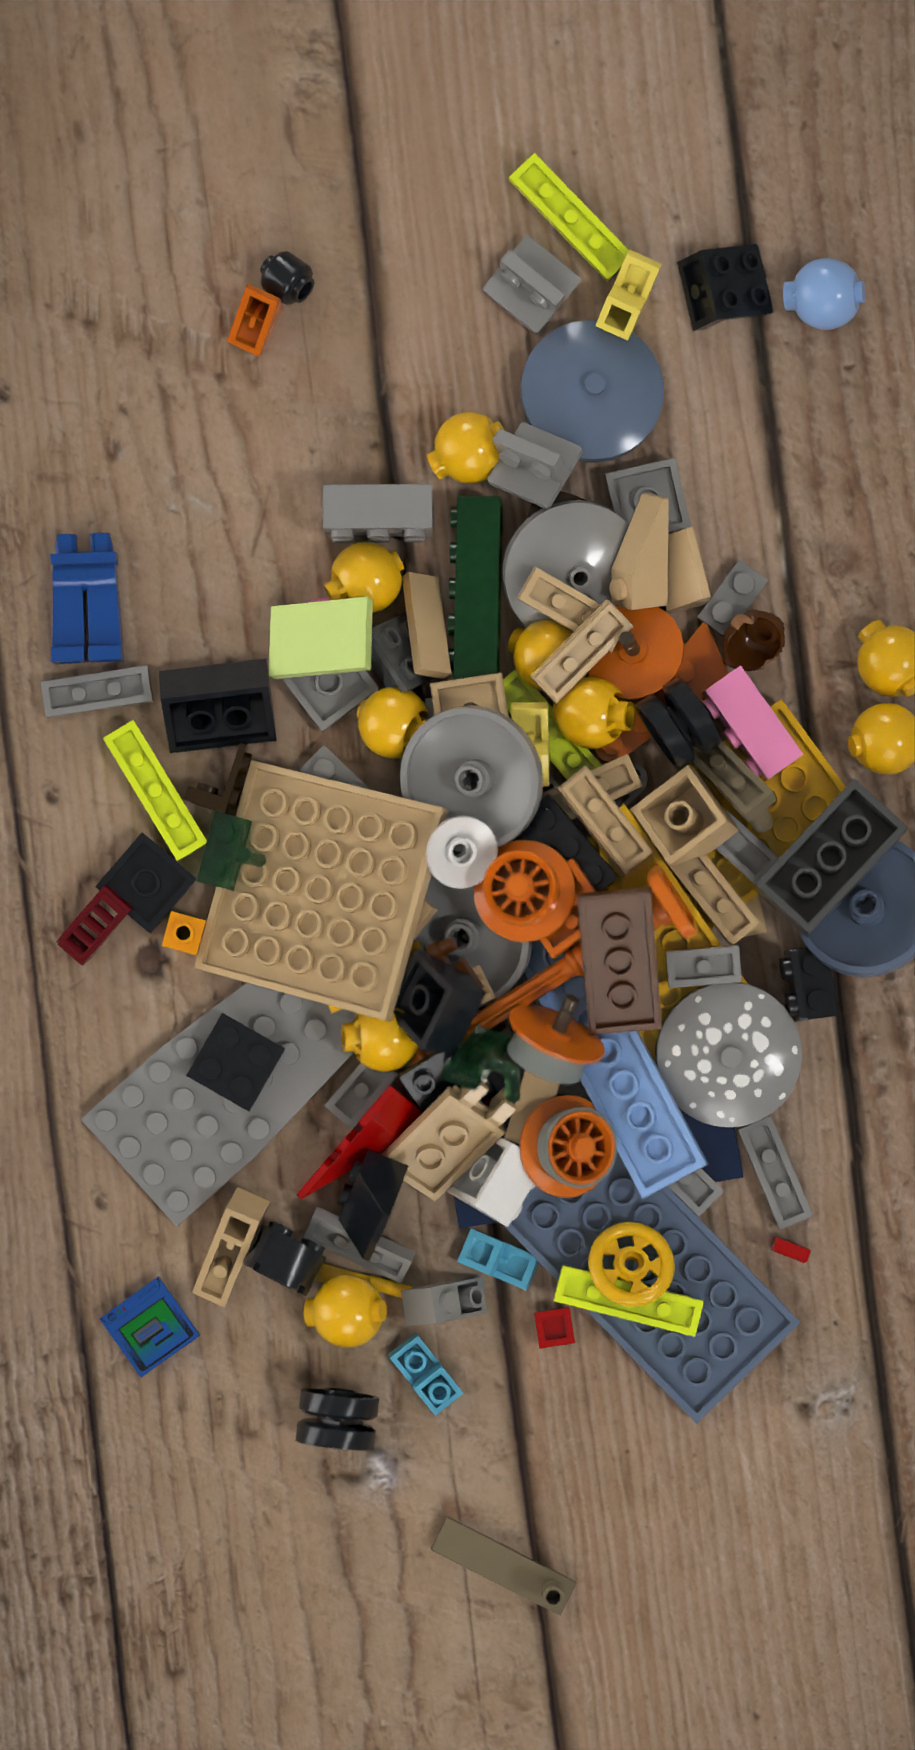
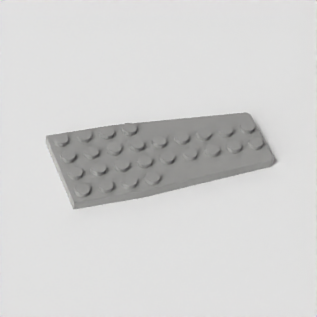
M245 983L157 1050L82 1117L81 1120L177 1227L256 1157L351 1057L354 1052L343 1051L341 1027L342 1023L353 1022L356 1012L342 1009L331 1014L329 1006L326 1004ZM222 1013L285 1048L284 1053L250 1112L186 1076Z

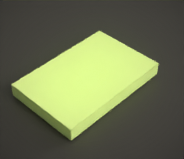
M366 596L271 606L269 677L281 679L371 670L373 599Z

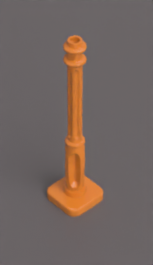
M657 864L647 871V882L653 891L651 897L654 931L662 924L667 927L674 923L679 933L685 939L698 933L695 918L662 867ZM581 941L572 949L565 951L563 958L479 1010L463 1039L464 1044H468L509 1018V1014L514 1007L530 1005L576 975L583 977ZM418 1047L416 1055L411 1062L414 1065L434 1052L422 1051Z

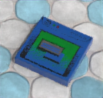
M160 1276L99 1318L140 1377L146 1375L201 1335Z

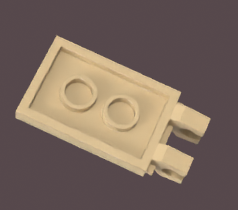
M477 1068L464 1079L461 1088L456 1085L453 1088L448 1087L381 1154L408 1165L403 1181L433 1201H436L505 1134L504 1123L516 1110V1105L512 1103L515 1100V1095L506 1088H503L492 1098L488 1107L479 1101L488 1091V1086L485 1085L488 1076Z

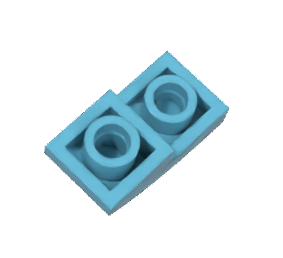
M416 1332L388 1354L391 1361L409 1381L415 1392L435 1416L464 1394Z

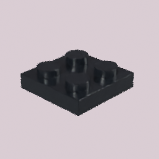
M142 832L95 887L100 891L104 885H108L133 907L128 915L151 934L198 879Z
M222 1013L186 1076L250 1112L284 1053L285 1048Z

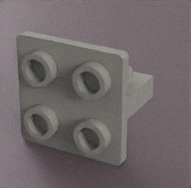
M525 236L513 252L509 249L502 257L499 269L484 285L483 292L534 334H538L580 284L581 278L530 236Z
M524 422L520 423L514 434L499 428L492 441L499 453L500 459L487 480L490 485L549 509L581 457L583 450L579 445Z

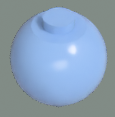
M820 258L807 263L799 270L794 281L784 282L783 286L785 310H795L805 324L820 330H832L847 324L857 314L860 303H865L866 299L864 281H859L858 275L852 267L835 258Z

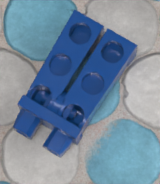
M110 533L90 534L91 552L78 553L76 534H58L56 537L55 554H50L51 565H53L51 662L54 664L87 663L86 591L89 661L91 663L124 662L117 566H119L118 554L113 551Z

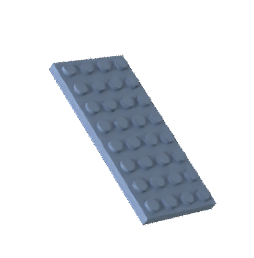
M618 1151L615 1163L609 1174L590 1191L576 1197L565 1198L547 1194L536 1186L529 1191L523 1201V1207L519 1216L511 1221L508 1227L504 1226L557 1281L562 1264L589 1271L588 1258L591 1246L597 1236L612 1225L622 1222L642 1223L652 1227L666 1239L672 1250L675 1264L674 1276L667 1291L704 1301L695 1337L585 1310L696 1423L715 1407L801 1323L668 1186L642 1199ZM631 1236L617 1239L620 1249L634 1246ZM652 1245L642 1249L647 1254L649 1261L659 1257ZM613 1255L603 1256V1269L614 1270ZM625 1261V1267L628 1270L634 1271L637 1269L634 1261ZM648 1271L641 1282L646 1286H651L656 1281L657 1276Z

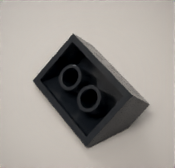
M267 659L159 671L160 700L170 753L237 746L240 742L254 744L277 741Z

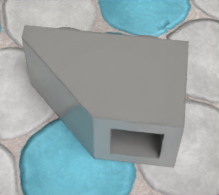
M482 1277L401 1290L406 1326L438 1324L487 1313Z

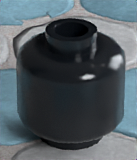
M288 251L280 252L275 256L270 255L265 259L260 268L262 289L280 298L281 303L285 305L303 302L314 287L312 268Z

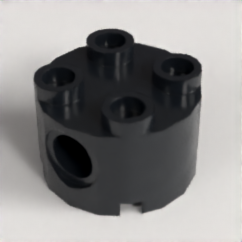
M270 1221L268 1226L262 1225L256 1242L246 1255L243 1264L289 1289H295L297 1293L307 1297L317 1272L326 1260V1257L323 1255L326 1248L307 1238H302L300 1242L291 1238L294 1231L275 1221Z

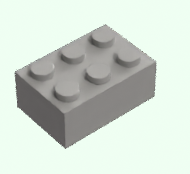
M432 484L323 485V529L325 537H331L333 543H353L354 537H367L368 542L388 543L390 542V537H404V542L406 543L426 542V537H433Z

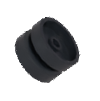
M677 676L663 686V697L668 706L660 698L650 694L636 703L635 707L661 751L671 764L680 771L694 761V750L690 742L700 751L707 753L721 744L722 740L702 702L683 679Z
M340 1388L301 1389L299 1409L304 1413L318 1417L304 1418L298 1421L295 1441L311 1446L333 1449L374 1450L376 1430L370 1425L363 1424L364 1421L359 1420H372L378 1416L379 1397Z

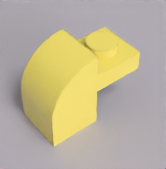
M629 249L595 326L628 341L648 300L662 263Z
M548 702L511 703V719L526 732L535 746L542 766L543 787H549L550 731Z

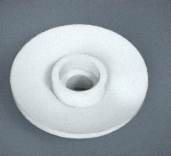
M469 816L453 817L440 824L430 836L426 849L427 864L433 876L442 884L457 889L469 888L483 881L488 867L497 859V842L493 832L482 821ZM462 844V852L459 855H453L454 846Z

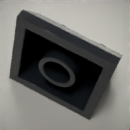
M415 949L405 969L395 1008H399L405 1013L394 1009V1015L397 1024L422 1051L456 1054L486 992L468 973L422 950Z
M369 1149L362 1163L357 1160L355 1161L348 1177V1181L353 1184L345 1183L337 1202L343 1205L338 1220L362 1259L370 1261L387 1225L408 1169V1165Z

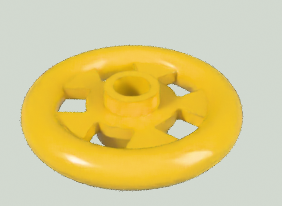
M622 1222L605 1229L593 1242L588 1258L590 1276L596 1288L607 1299L623 1306L638 1307L654 1302L667 1291L674 1276V1256L668 1242L658 1231L638 1222ZM631 1236L634 1246L620 1249L617 1239ZM648 1245H652L659 1256L653 1261H649L647 1254L642 1250ZM604 1255L614 1256V1270L603 1269ZM625 1261H634L637 1269L634 1271L628 1270L625 1267ZM648 1271H651L657 1276V1279L648 1288L641 1280L647 1275ZM618 1277L625 1282L632 1283L629 1292L614 1286Z

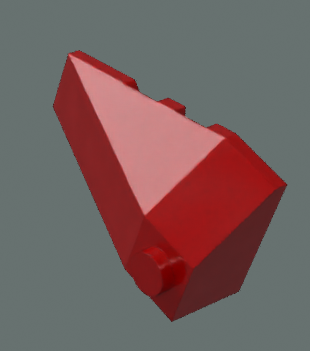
M390 1085L296 1195L303 1199L352 1170L356 1160L361 1163L363 1162L368 1149L376 1153L387 1149L423 1111L393 1085Z

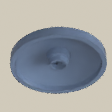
M597 320L572 322L546 335L531 352L524 367L520 385L522 410L529 425L581 446L583 453L578 461L589 463L605 462L620 458L641 445L657 423L664 401L662 373L655 356L648 346L633 333L627 341L596 327Z
M898 841L808 938L799 932L804 944L816 959L834 971L855 977L885 975L904 967L915 959L914 850Z

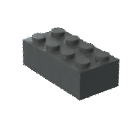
M854 778L757 881L754 890L800 933L808 938L905 835L908 827Z

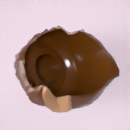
M751 609L743 614L736 615L724 632L722 640L724 650L723 663L734 669L741 665L744 671L763 670L769 662L777 659L779 653L782 652V647L785 646L784 623L778 616L766 611Z

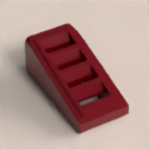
M104 885L59 937L56 943L79 964L84 965L96 954L133 907L108 885ZM102 900L118 913L115 917L100 905ZM92 912L108 924L106 928L91 916ZM83 923L98 936L96 939L81 927Z

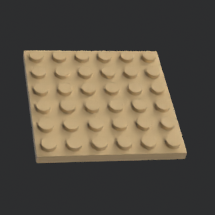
M251 760L194 968L391 1022L432 874L426 860L427 844L434 830L446 821L449 810Z

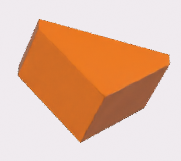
M247 284L227 342L259 357L283 308L281 299Z

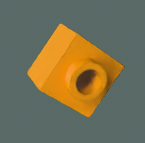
M171 911L162 946L197 956L207 921ZM182 926L190 929V936L186 940H180L177 936V931Z

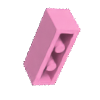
M741 665L701 693L705 698L702 704L713 720L718 717L726 729L723 731V735L734 749L740 747L747 757L743 762L758 777L760 776L763 781L768 780L803 755Z

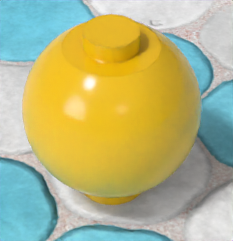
M462 412L446 420L435 437V450L427 454L428 462L435 475L439 479L450 476L455 481L465 484H475L487 480L500 459L492 440L499 428L504 430L499 421L494 423L488 416L477 412Z
M358 542L346 547L336 557L331 569V580L323 584L330 600L366 596L373 599V613L385 609L395 600L402 585L400 571L405 568L395 550L389 552L385 546L375 542Z
M550 619L537 621L527 628L518 627L513 631L508 641V651L513 654L517 673L525 683L543 691L531 679L530 675L573 631Z
M882 620L870 623L858 635L863 645L858 651L857 666L863 682L871 690L883 696L898 697L905 695L910 697L914 695L915 632L900 625L886 627Z
M590 676L581 678L557 703L554 702L553 717L557 721L561 733L571 743L582 748L597 749L614 742L620 736L622 730L630 731L633 728L636 717L635 706L632 702H626L625 699L614 696V694L622 695V692L612 682L604 678Z
M399 687L382 688L360 703L357 710L359 733L365 745L375 754L390 759L403 758L411 737L422 724L429 720L425 719V715L429 717V712L423 700L414 692L408 691L403 693Z
M880 703L869 707L856 719L851 736L848 737L850 754L856 757L863 767L876 774L893 775L908 769L915 762V716L905 707L894 703Z
M395 1008V1010L405 1013L401 1009ZM356 1013L353 1022L342 1023L341 1041L343 1051L354 1052L358 1061L372 1070L380 1072L398 1070L407 1065L414 1058L418 1050L416 1043L397 1024L394 1013L391 1022Z
M342 1275L330 1279L319 1288L315 1298H307L304 1304V1320L308 1327H316L317 1332L324 1340L342 1348H354L370 1341L377 1334L382 1322L387 1317L386 1302L382 1300L377 1289L367 1280L353 1275Z

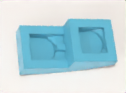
M472 1228L457 1262L527 1291L539 1265V1261L530 1252Z

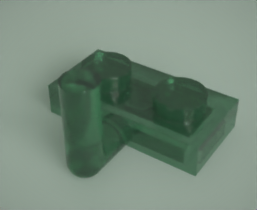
M214 812L197 882L234 891L241 863L256 867H262L266 863L264 854L245 848L252 821Z
M478 1025L443 1067V1080L476 1091L488 1074L494 1071L505 1075L506 1100L509 1102L519 1101V1066L516 1063L501 1059L507 1052L510 1036Z

